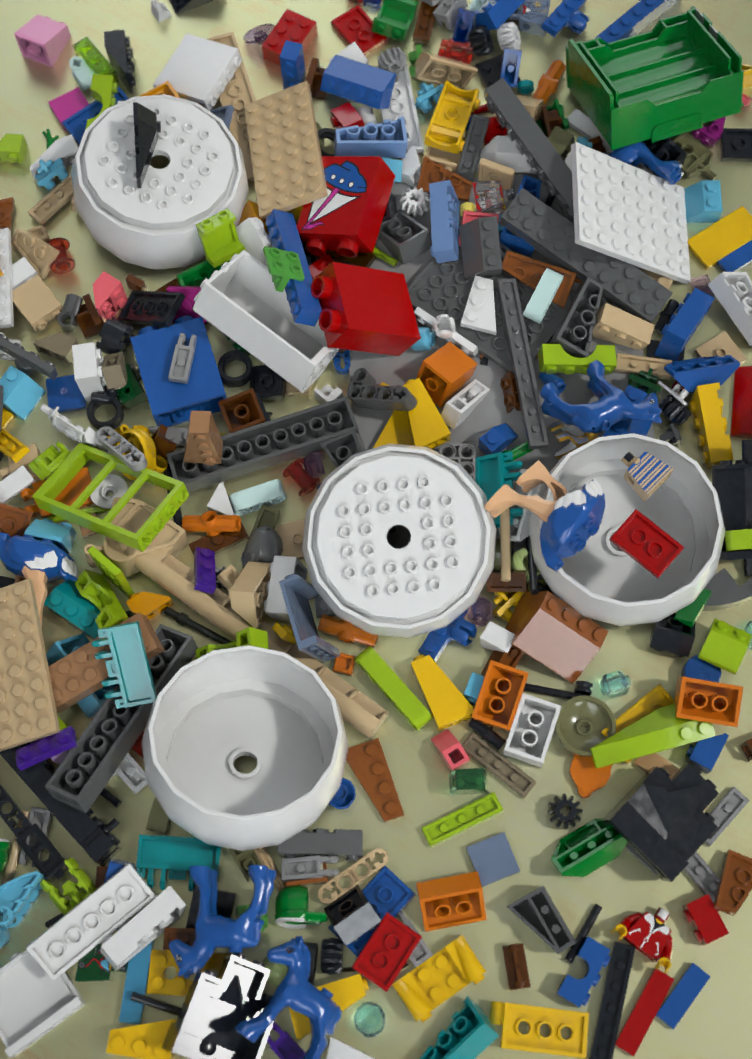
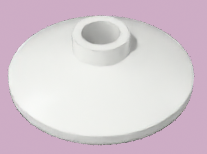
M108 474L90 497L96 506L103 509H112L114 498L122 497L128 490V486L122 477ZM108 493H113V495L107 496Z

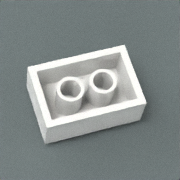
M95 342L72 345L75 381L87 403L91 401L92 393L104 394L108 388L101 369L104 357H102L101 349H97Z
M522 693L503 755L542 767L561 706Z

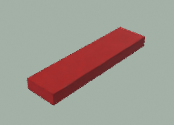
M654 968L616 1039L615 1046L631 1056H635L675 979Z

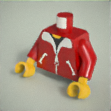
M659 907L654 916L649 912L643 914L636 912L626 916L611 930V933L615 931L619 933L620 937L618 940H625L631 946H635V949L652 962H657L655 965L656 969L660 965L663 966L665 974L670 969L673 938L670 935L671 929L664 924L670 914L663 908Z

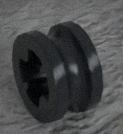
M587 681L575 682L577 686L574 689L575 693L592 695L590 688H593L592 683Z

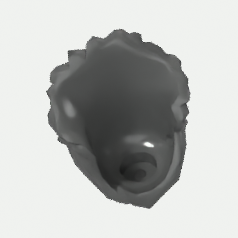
M266 525L253 531L246 544V549L242 553L241 562L243 569L248 561L272 563L274 556H281L283 543L276 530Z

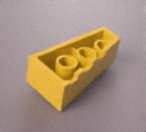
M719 382L697 386L689 401V410L694 415L693 426L698 431V445L702 446L703 450L702 461L704 464L706 463L707 469H712V465H720V461H733L734 459L730 436L725 434L727 431L726 417H722V406L724 404L723 399L718 398V390L721 389Z

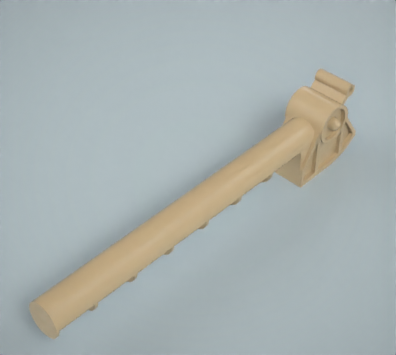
M121 497L114 498L112 502V508L120 500ZM131 498L111 524L136 534L156 509L143 501ZM172 520L166 523L144 552L108 537H105L103 546L95 547L116 565L125 577L133 576L141 571L235 641L236 632L252 627L232 609L231 600L228 599V595L217 587L214 594L194 590V571L176 558L187 546L186 531ZM87 544L84 547V552L88 565L91 568H96L97 565L88 553V549L93 544ZM260 620L257 627H252L267 631L268 649L285 652L316 672L340 706L343 720L369 739L377 733L389 715L387 710L318 660L300 651L297 645L283 640L264 621Z

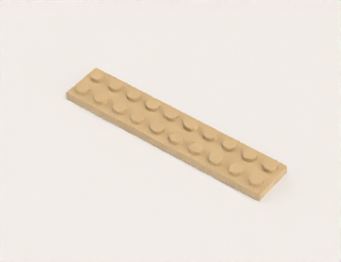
M234 32L207 38L208 40L235 47L239 50ZM242 59L241 65L236 69L232 79L229 80L224 91L220 94L219 100L222 107L231 105L234 108L229 130L243 153L247 182L249 183L254 181L244 105L254 102L256 99Z

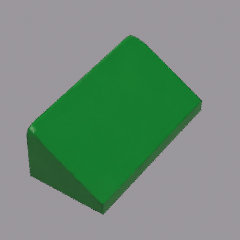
M703 589L693 603L677 612L674 619L692 628L710 599L712 591Z

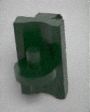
M652 368L649 369L648 373L643 370L640 371L639 375L645 377V379L631 373L628 378V385L637 389L642 386L646 388L645 392L647 394L655 393L657 395L662 388L649 382V380L656 382L658 379L657 376L652 375L654 370Z

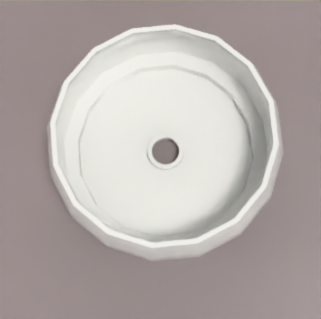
M170 95L132 97L105 109L85 130L71 169L74 204L94 239L122 261L154 270L187 267L206 258L196 224L228 208L236 216L234 224L237 227L249 191L243 153L224 122L198 103ZM133 102H137L156 113L157 121H161V132L157 133L158 141L152 157L163 155L170 161V164L163 169H156L149 164L141 188H137Z
M634 433L598 437L564 455L549 472L569 493L582 490L584 484L597 479L605 494V510L598 532L590 536L582 551L561 559L564 565L557 572L546 565L541 552L540 529L543 521L532 512L528 521L533 560L552 593L573 607L582 616L617 626L659 622L693 603L715 575L725 537V527L718 493L699 464L669 442ZM628 452L632 453L637 459L644 452H648L673 468L670 477L645 502L624 478L625 472L629 467L621 460ZM545 483L540 484L536 495L546 501H554L550 488ZM635 509L685 547L658 579L624 551H617L610 544V537Z
M389 443L353 454L324 478L306 511L302 552L313 588L337 617L371 635L411 638L447 627L477 601L494 568L497 529L494 519L490 515L491 511L488 512L484 508L488 502L486 494L461 464L428 447ZM400 525L410 531L411 540L405 548L395 549L388 543L387 533L392 527Z
M248 645L211 651L180 668L153 702L142 739V751L149 788L171 821L205 844L245 851L279 845L316 822L341 785L348 753V743L340 706L314 670L285 652ZM248 755L256 760L257 767L251 773L243 774L234 768V761L240 756Z

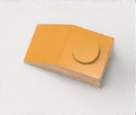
M143 591L131 595L129 600L126 601L132 612L144 614L149 620L164 612L166 607L174 605L169 596Z

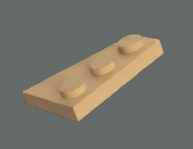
M23 228L17 229L11 240L12 245L22 257L26 258L41 279L46 278L60 251Z

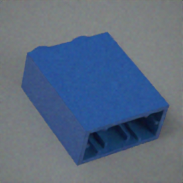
M183 316L176 319L170 327L159 329L156 326H149L141 329L137 336L130 337L152 415L157 426L163 424L166 427H172L189 422L191 411H211L212 414L221 412L218 402L226 399L227 396L202 317L194 319L192 316ZM180 333H185L186 335L185 346H189L192 335L197 336L188 384L171 382L168 379L175 346L178 344Z

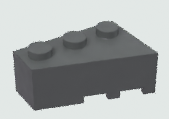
M544 885L507 906L557 954L577 943Z

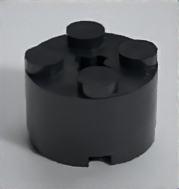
M113 316L111 319L108 318L99 333V336L102 338L101 342L97 341V349H101V352L108 355L123 351L125 358L127 346L129 344L132 345L130 337L136 336L133 334L134 327Z

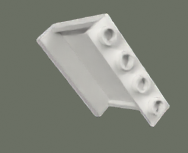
M186 33L153 83V86L155 88L168 80L180 97L202 103L210 111L229 80L232 79L236 69L241 65L242 58L238 48Z
M28 950L11 956L9 958L10 962L5 966L0 965V1038L7 1048L4 1051L9 1058L16 1057L86 1005V1002L66 971L53 981Z

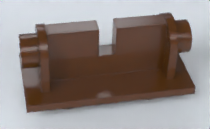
M508 371L500 379L507 413L516 408V411L521 410L519 396L516 393L518 391L515 376Z
M523 943L502 946L509 989L515 990L531 987Z

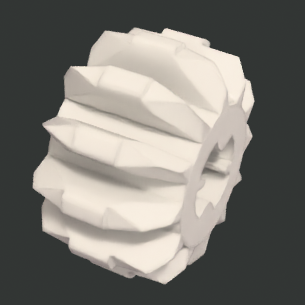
M513 22L502 24L498 28V45L501 46L502 51H504V47L520 49L522 43L520 31Z
M416 186L413 190L407 188V192H403L401 195V210L406 212L407 215L413 214L414 218L417 214L422 216L423 212L428 211V206L430 205L428 193L424 192L423 188L417 190Z

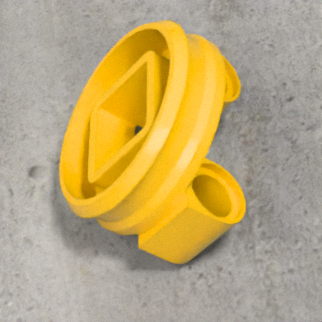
M136 425L131 429L124 430L120 434L145 455L147 469L160 474L165 471L168 463L163 457L156 454V447L151 437V432L147 427ZM126 451L123 455H127L131 451ZM122 472L123 475H125L127 478L131 480L137 479L136 477H133Z

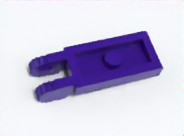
M274 1021L272 1029L280 1037L274 1042L270 1035L268 1036L267 1042L270 1048L280 1059L303 1058L306 1052Z

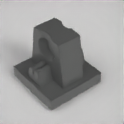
M672 423L670 428L666 429L667 432L659 436V439L673 445L677 444L679 447L682 445V438L678 428Z

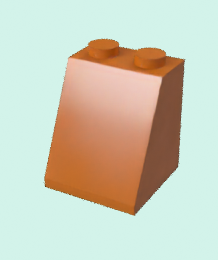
M449 341L423 360L416 379L420 378L433 403L442 408L472 377L478 363Z

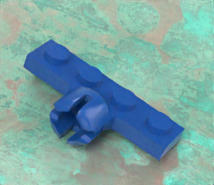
M563 0L543 22L541 29L554 38L565 26L575 34L580 35L586 28L587 22H589V17L578 11L585 4L586 0Z
M471 607L447 627L431 631L418 652L424 656L430 655L437 662L450 641H456L464 646L471 644L472 640L468 639V637L475 638L477 628L473 623L464 619Z

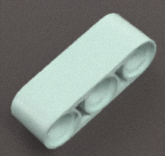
M546 268L525 308L523 316L540 324L564 276Z
M275 479L233 493L229 496V501L234 515L242 516L260 510L262 505L269 507L281 503L287 497L281 480Z

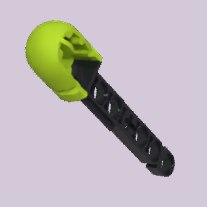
M0 784L1 818L17 837L15 841L40 873L44 875L40 883L42 889L49 893V898L60 912L66 915L96 890L94 883L83 869H79V864L74 858L65 860L39 826L36 823H31ZM5 803L12 804V811L8 814L2 812V807ZM15 815L17 819H19V820H21V821L24 820V821L22 822L23 827H22V828H19V827H16V828H15V826L17 825V823H16V821H15L14 819H12L11 817H13V816ZM30 834L37 836V841L33 845H28L26 842ZM44 849L48 850L49 858L46 861H41L39 853ZM67 869L79 881L78 883H72L68 880L62 886L64 889L63 896L68 895L71 901L63 898L59 894V889L52 885L53 881L56 879L59 881L65 876L64 872ZM77 887L85 889V891L80 892Z

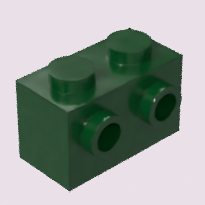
M126 363L127 385L117 389L119 393L117 399L122 406L126 405L130 410L148 400L134 370Z

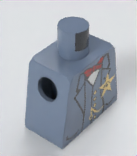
M525 0L522 4V9H517L510 16V19L520 20V31L545 37L546 31L541 29V26L548 18L550 0Z

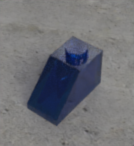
M465 6L459 7L452 43L464 46L469 45L468 34L475 26L476 14L479 10Z

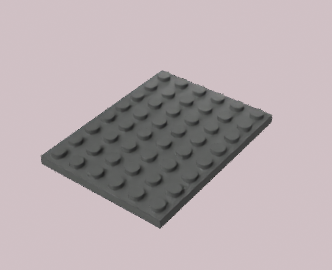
M500 243L501 260L503 263L507 250L514 251ZM459 246V260L437 263L434 257L408 287L413 309L416 310L419 307L434 318L441 314H448L449 317L454 319L458 334L476 345L480 354L507 372L510 371L511 374H514L497 288L498 279H511L514 277L503 270L501 276L483 277L493 280L496 335L461 327V320L474 282V278L464 279L461 246ZM516 279L522 312L524 313L534 290ZM573 289L570 291L565 308L563 309L551 302L540 324L523 316L532 362L538 356L541 345L548 344L552 339L576 293Z

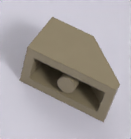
M61 332L35 340L34 342L38 352L68 365L73 360L72 345L78 344L75 336L71 334L66 335Z
M123 351L105 355L101 369L108 389L114 388L117 390L123 388L124 385H127L128 379Z

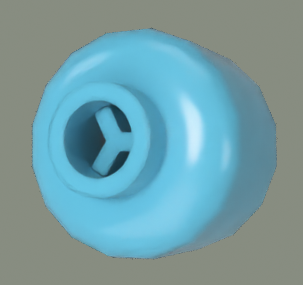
M418 327L421 339L413 344L411 348L414 351H429L435 345V333L429 327Z

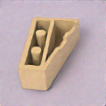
M605 303L597 310V319L592 332L594 338L636 350H642L650 344L654 324L608 303Z

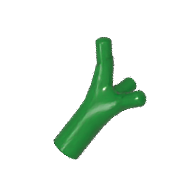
M46 129L47 133L45 131L42 133L46 138L47 149L59 138L58 135L52 138L50 129Z

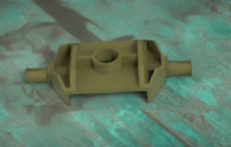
M688 132L669 137L682 149H690L692 151L687 153L682 168L688 174L687 179L706 175L710 180L717 178L718 175L710 170L713 153Z

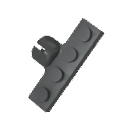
M0 334V350L15 359V365L18 370L28 376L35 374L36 370L55 380L58 373L55 368L56 366L52 362L41 360L36 353L24 350L22 345L16 342L13 344L6 336Z

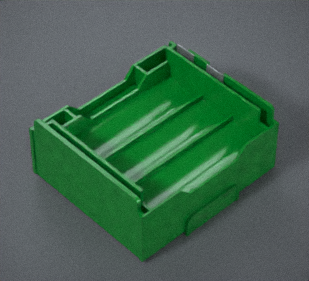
M691 6V9L685 13L659 20L649 32L607 43L600 37L584 42H574L573 39H569L568 46L565 47L567 88L571 90L609 144L611 150L651 139V142L654 143L689 131L702 129L703 123L740 113L741 107L744 106L742 102L744 71L741 69L742 57L721 32H717L712 27V22L704 13H700L694 6Z

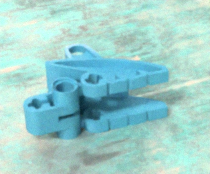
M34 871L0 885V919L2 915L3 921H0V950L10 940L9 927H18L24 920V916L32 908V903H35L42 892L40 890L43 889L40 883L44 878L42 873Z

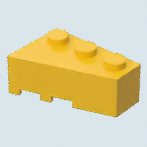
M177 1018L110 1030L106 1053L139 1059H174L175 1053L162 1049V1045L171 1022L175 1023Z

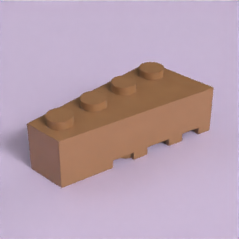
M191 411L183 463H204L210 466L221 464L223 441L211 411Z

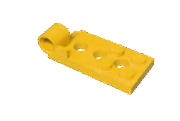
M151 950L147 994L187 995L193 980L185 979L184 975L178 977L179 968L171 951ZM213 953L205 966L198 972L204 973L205 969L209 971L215 969L219 974L227 953ZM172 966L176 969V976L173 979H168L165 971L168 967Z
M491 1001L489 1021L491 1024L502 1025L500 1048L586 1058L589 1013ZM522 1021H525L529 1026L526 1034H521L518 1030V1025ZM542 1024H547L550 1029L546 1037L541 1036L539 1032ZM564 1026H567L571 1032L570 1037L566 1040L560 1035V1031Z

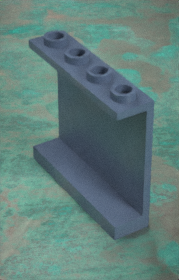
M298 574L287 575L284 580L279 581L298 649L322 663L339 657V649L321 639L317 631L309 600L320 595L313 588L312 584Z

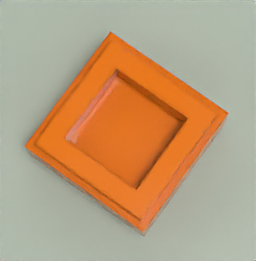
M340 653V656L335 658L332 671L352 676L355 665L354 658L356 656Z

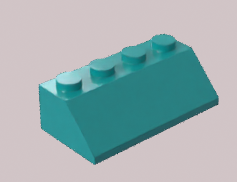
M65 581L55 587L45 600L44 605L47 609L92 640L99 637L97 631L99 627L95 619L100 614V610L90 600L80 595L75 586L76 581Z

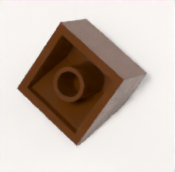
M253 388L218 402L230 433L266 422Z

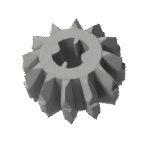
M392 46L390 49L386 48L385 52H380L381 56L377 57L379 68L397 74L400 71H404V67L407 66V57L403 50Z

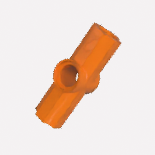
M553 61L546 74H542L538 82L537 89L532 98L544 100L543 105H546L550 96L555 94L559 81L566 70V65L562 61Z
M207 511L202 515H184L182 528L186 532H206L208 536H216L221 532H239L241 529V518L239 515H217L215 511Z
M322 614L319 621V632L336 636L339 640L347 643L356 642L375 647L378 635H371L345 620Z

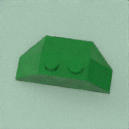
M603 818L593 819L561 838L554 855L551 857V861L562 876L585 877L620 856L627 841L609 823H604L602 821Z

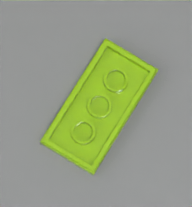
M92 545L88 549V553L101 573L128 598L135 594L122 571Z

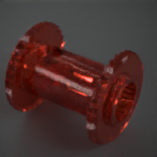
M65 238L49 240L47 244L60 251L56 260L50 265L51 271L55 274H66L72 271L75 267V262L68 258L66 252L70 246L69 241Z
M302 458L292 462L283 471V477L291 476L301 488L298 494L300 497L308 495L320 484L319 478L312 479L302 466L305 460Z

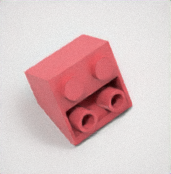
M105 271L92 284L95 307L103 325L108 318L115 317L119 309L123 308L127 302V296L122 283Z

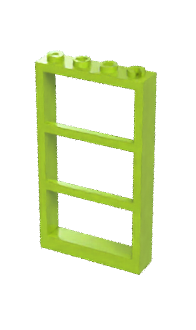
M79 443L32 497L38 507L44 511L144 552L170 518L175 515L179 507L187 500L189 493L184 482L147 468L141 471H133L116 456ZM89 459L105 465L71 506L55 500ZM113 469L137 478L103 520L78 510ZM145 481L170 491L136 534L111 524L113 519Z

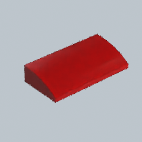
M752 366L739 367L734 373L731 437L752 439Z

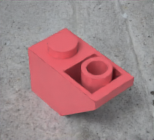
M449 729L431 738L432 743L451 774L469 764L470 758Z

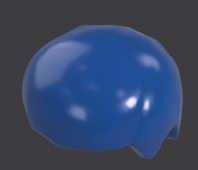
M342 778L337 793L329 802L330 806L336 809L350 807L356 798L355 787L350 780Z

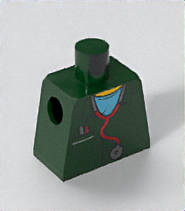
M98 944L78 961L75 981H113L115 972L126 973L128 962L116 971L100 952L102 945Z

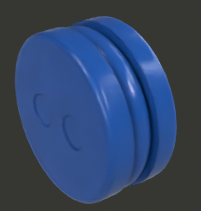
M695 655L685 663L682 669V677L719 683L721 668Z

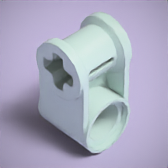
M72 57L69 61L72 75L81 89L86 91L91 88L92 75L95 73L89 68L82 57Z

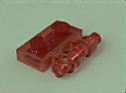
M453 39L441 40V46L447 48L446 50L439 48L438 56L471 65L473 55L467 54V51L472 52L468 42L459 43L454 42ZM452 49H458V50H462V51H461V53H460V52L452 51Z

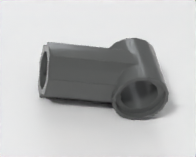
M72 293L67 294L62 311L57 317L61 329L65 332H73L76 329L77 319L75 316L79 314L83 302L82 297ZM71 319L69 324H63L65 320Z

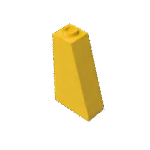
M420 378L408 380L403 387H406L417 399L416 407L411 411H406L413 446L434 449L450 441L451 432Z
M430 655L415 657L411 662V669L428 709L433 716L438 732L471 719L474 708Z
M360 974L316 987L320 991L324 987L334 995L331 1000L337 1006H340L342 1012L365 997V991L369 990L366 978H361ZM289 1007L296 1038L301 1040L312 1033L309 1017L293 1011Z

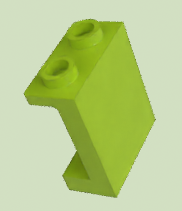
M228 208L196 224L206 260L214 268L231 260L235 254H240L245 250V246L239 241L234 221H236V216Z

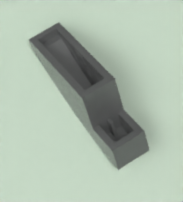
M725 568L712 577L704 588L712 591L702 611L726 609L751 600L752 578L739 586Z

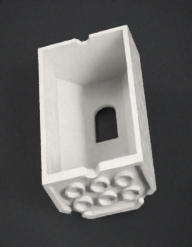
M245 250L240 254H235L229 263L225 262L219 271L215 270L209 280L206 278L200 285L201 291L194 298L193 310L302 393L322 375L327 365L340 350L327 346L324 331L319 326V320L315 327L294 322L285 289L283 292L276 291L268 268Z

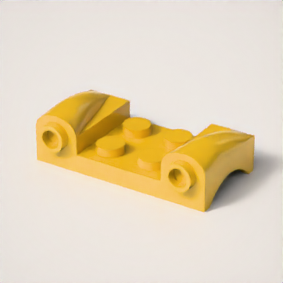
M449 81L445 82L425 134V145L453 154H459L460 151H463L465 144L463 135L472 112H475V109L479 110L481 100L478 99L479 89L462 90L452 85Z
M461 935L397 980L392 986L416 1022L420 1020L423 1023L433 1016L431 1014L433 1009L471 982L476 985L485 978L483 974L486 970Z

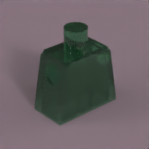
M484 768L456 769L449 774L450 795L489 793L488 775Z

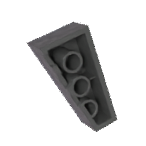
M587 277L580 284L549 344H561L564 351L573 357H588L589 345L593 337L592 332L597 319L596 314L604 288L603 285L590 277Z
M355 429L320 443L336 468L353 454L366 451L362 438Z
M317 828L313 829V832H309V830L304 829L277 845V853L284 859L320 855L322 857L337 856L338 858H346V861H358V858H363V830L334 829L333 832H329L328 829Z

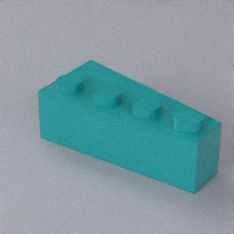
M467 996L463 1001L465 1004L459 1013L455 1011L451 1017L453 1021L446 1030L442 1029L435 1045L429 1046L420 1059H475L499 1035L482 1008Z

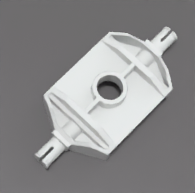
M46 404L41 406L40 410L49 416L48 419L52 421L53 428H56L57 431L63 432L70 439L76 440L79 443L93 448L99 447L105 452L109 451L100 444L96 432L90 426L87 430L80 425L74 426L67 417L58 413V406L55 409L48 407Z

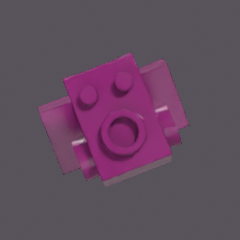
M726 117L713 120L710 126L693 130L691 134L694 138L700 139L703 144L713 147L722 135Z

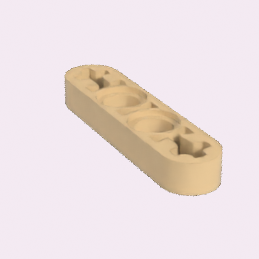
M377 848L328 881L318 891L320 901L324 904H331L353 887L379 871L388 862L387 852ZM375 853L383 854V863H374L375 869L371 870L370 864L365 860L369 858L371 862L375 859ZM364 864L367 866L368 872L365 876H359L356 873L358 865ZM347 876L350 878L351 884L348 888L339 886V879L341 877ZM335 882L341 893L337 895V892L334 891L331 894L332 899H323V890L327 889L330 891L334 888L331 884Z

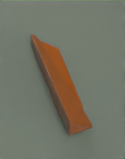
M527 590V592L523 593L505 627L506 630L513 634H516L534 597L530 591ZM513 645L508 653L493 650L481 675L485 677L490 660L515 668L524 652Z

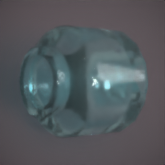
M620 670L606 673L603 675L602 680H600V688L603 695H607L610 699L627 695L629 687H631L629 676Z

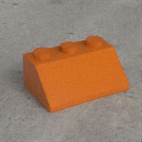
M490 660L471 718L509 733L529 673Z
M678 676L675 691V716L738 727L743 687Z
M478 871L416 883L425 932L487 920Z

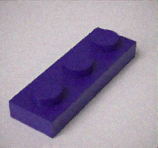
M196 547L194 551V590L214 594L216 589L215 551Z
M69 726L56 734L15 750L17 767L20 770H24L76 747L77 741L74 728Z

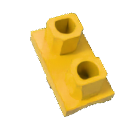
M494 592L496 598L493 600V603L495 605L500 601L501 603L491 614L494 617H499L504 622H509L513 614L509 607L512 604L516 607L524 592H511L508 596L506 595L509 592Z

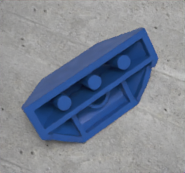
M725 355L724 357L708 356L670 362L665 365L664 370L688 392H695L696 387L699 385L719 382L721 386L739 368L740 362L731 355Z

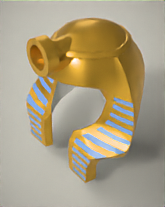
M558 421L548 425V429L551 432L559 428L562 429L563 432L555 435L559 442L570 439L569 445L555 454L557 459L598 438V433L582 432L574 425L561 424Z

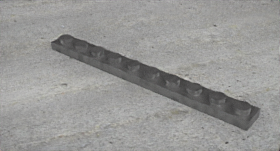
M516 278L498 279V294L528 448H547L549 442Z

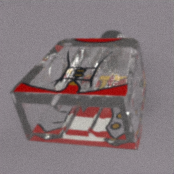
M501 181L472 182L477 212L499 214L505 211L504 201L514 200L513 189L502 191Z

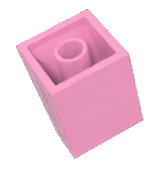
M38 14L14 34L23 57L53 67L71 37L68 26L65 23L57 22L49 17H43Z

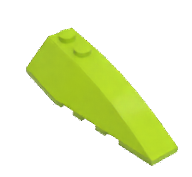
M671 704L654 710L615 735L590 748L595 768H600L716 735L712 723L676 717L675 704Z

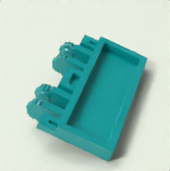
M499 452L475 458V482L486 494L488 501L505 484L513 489V481H517L522 475L520 472L509 473V471L523 468L521 461H512V452ZM510 509V526L513 525L514 517L523 515V509ZM499 515L493 518L496 528H500Z
M139 621L98 629L99 638L103 639L93 641L92 646L100 647L109 644L111 650L97 652L95 659L113 657V659L105 661L109 678L101 681L102 686L115 684L120 686V689L104 693L105 698L122 696V698L115 699L117 709L153 703L157 696Z
M139 835L136 870H138L137 872L142 878H145L146 869H148L147 885L151 889L154 886L155 870H161L159 886L160 890H165L167 875L168 879L186 880L189 866H206L211 870L218 871L217 882H219L222 847L205 844L195 837ZM189 875L188 890L194 891L195 882Z

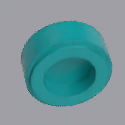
M522 80L517 83V92L522 95H527L534 91V82L531 80Z

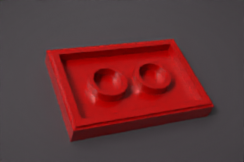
M359 5L331 21L333 28L347 44L350 45L355 42L364 55L369 54L388 42L386 36L372 32L373 21Z
M637 509L633 511L609 539L657 579L685 548Z
M386 912L351 967L387 992L422 936Z

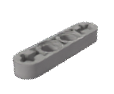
M105 426L97 431L96 436L100 444L131 470L141 471L146 468L147 460L145 455L114 429ZM117 442H121V443H120L119 445H117V446H112L113 444H115V443H117ZM126 451H131L129 454L123 455Z

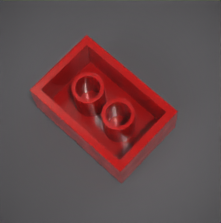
M286 9L262 45L263 59L280 66L279 57L286 40L303 44V53L305 55L318 35L316 21Z

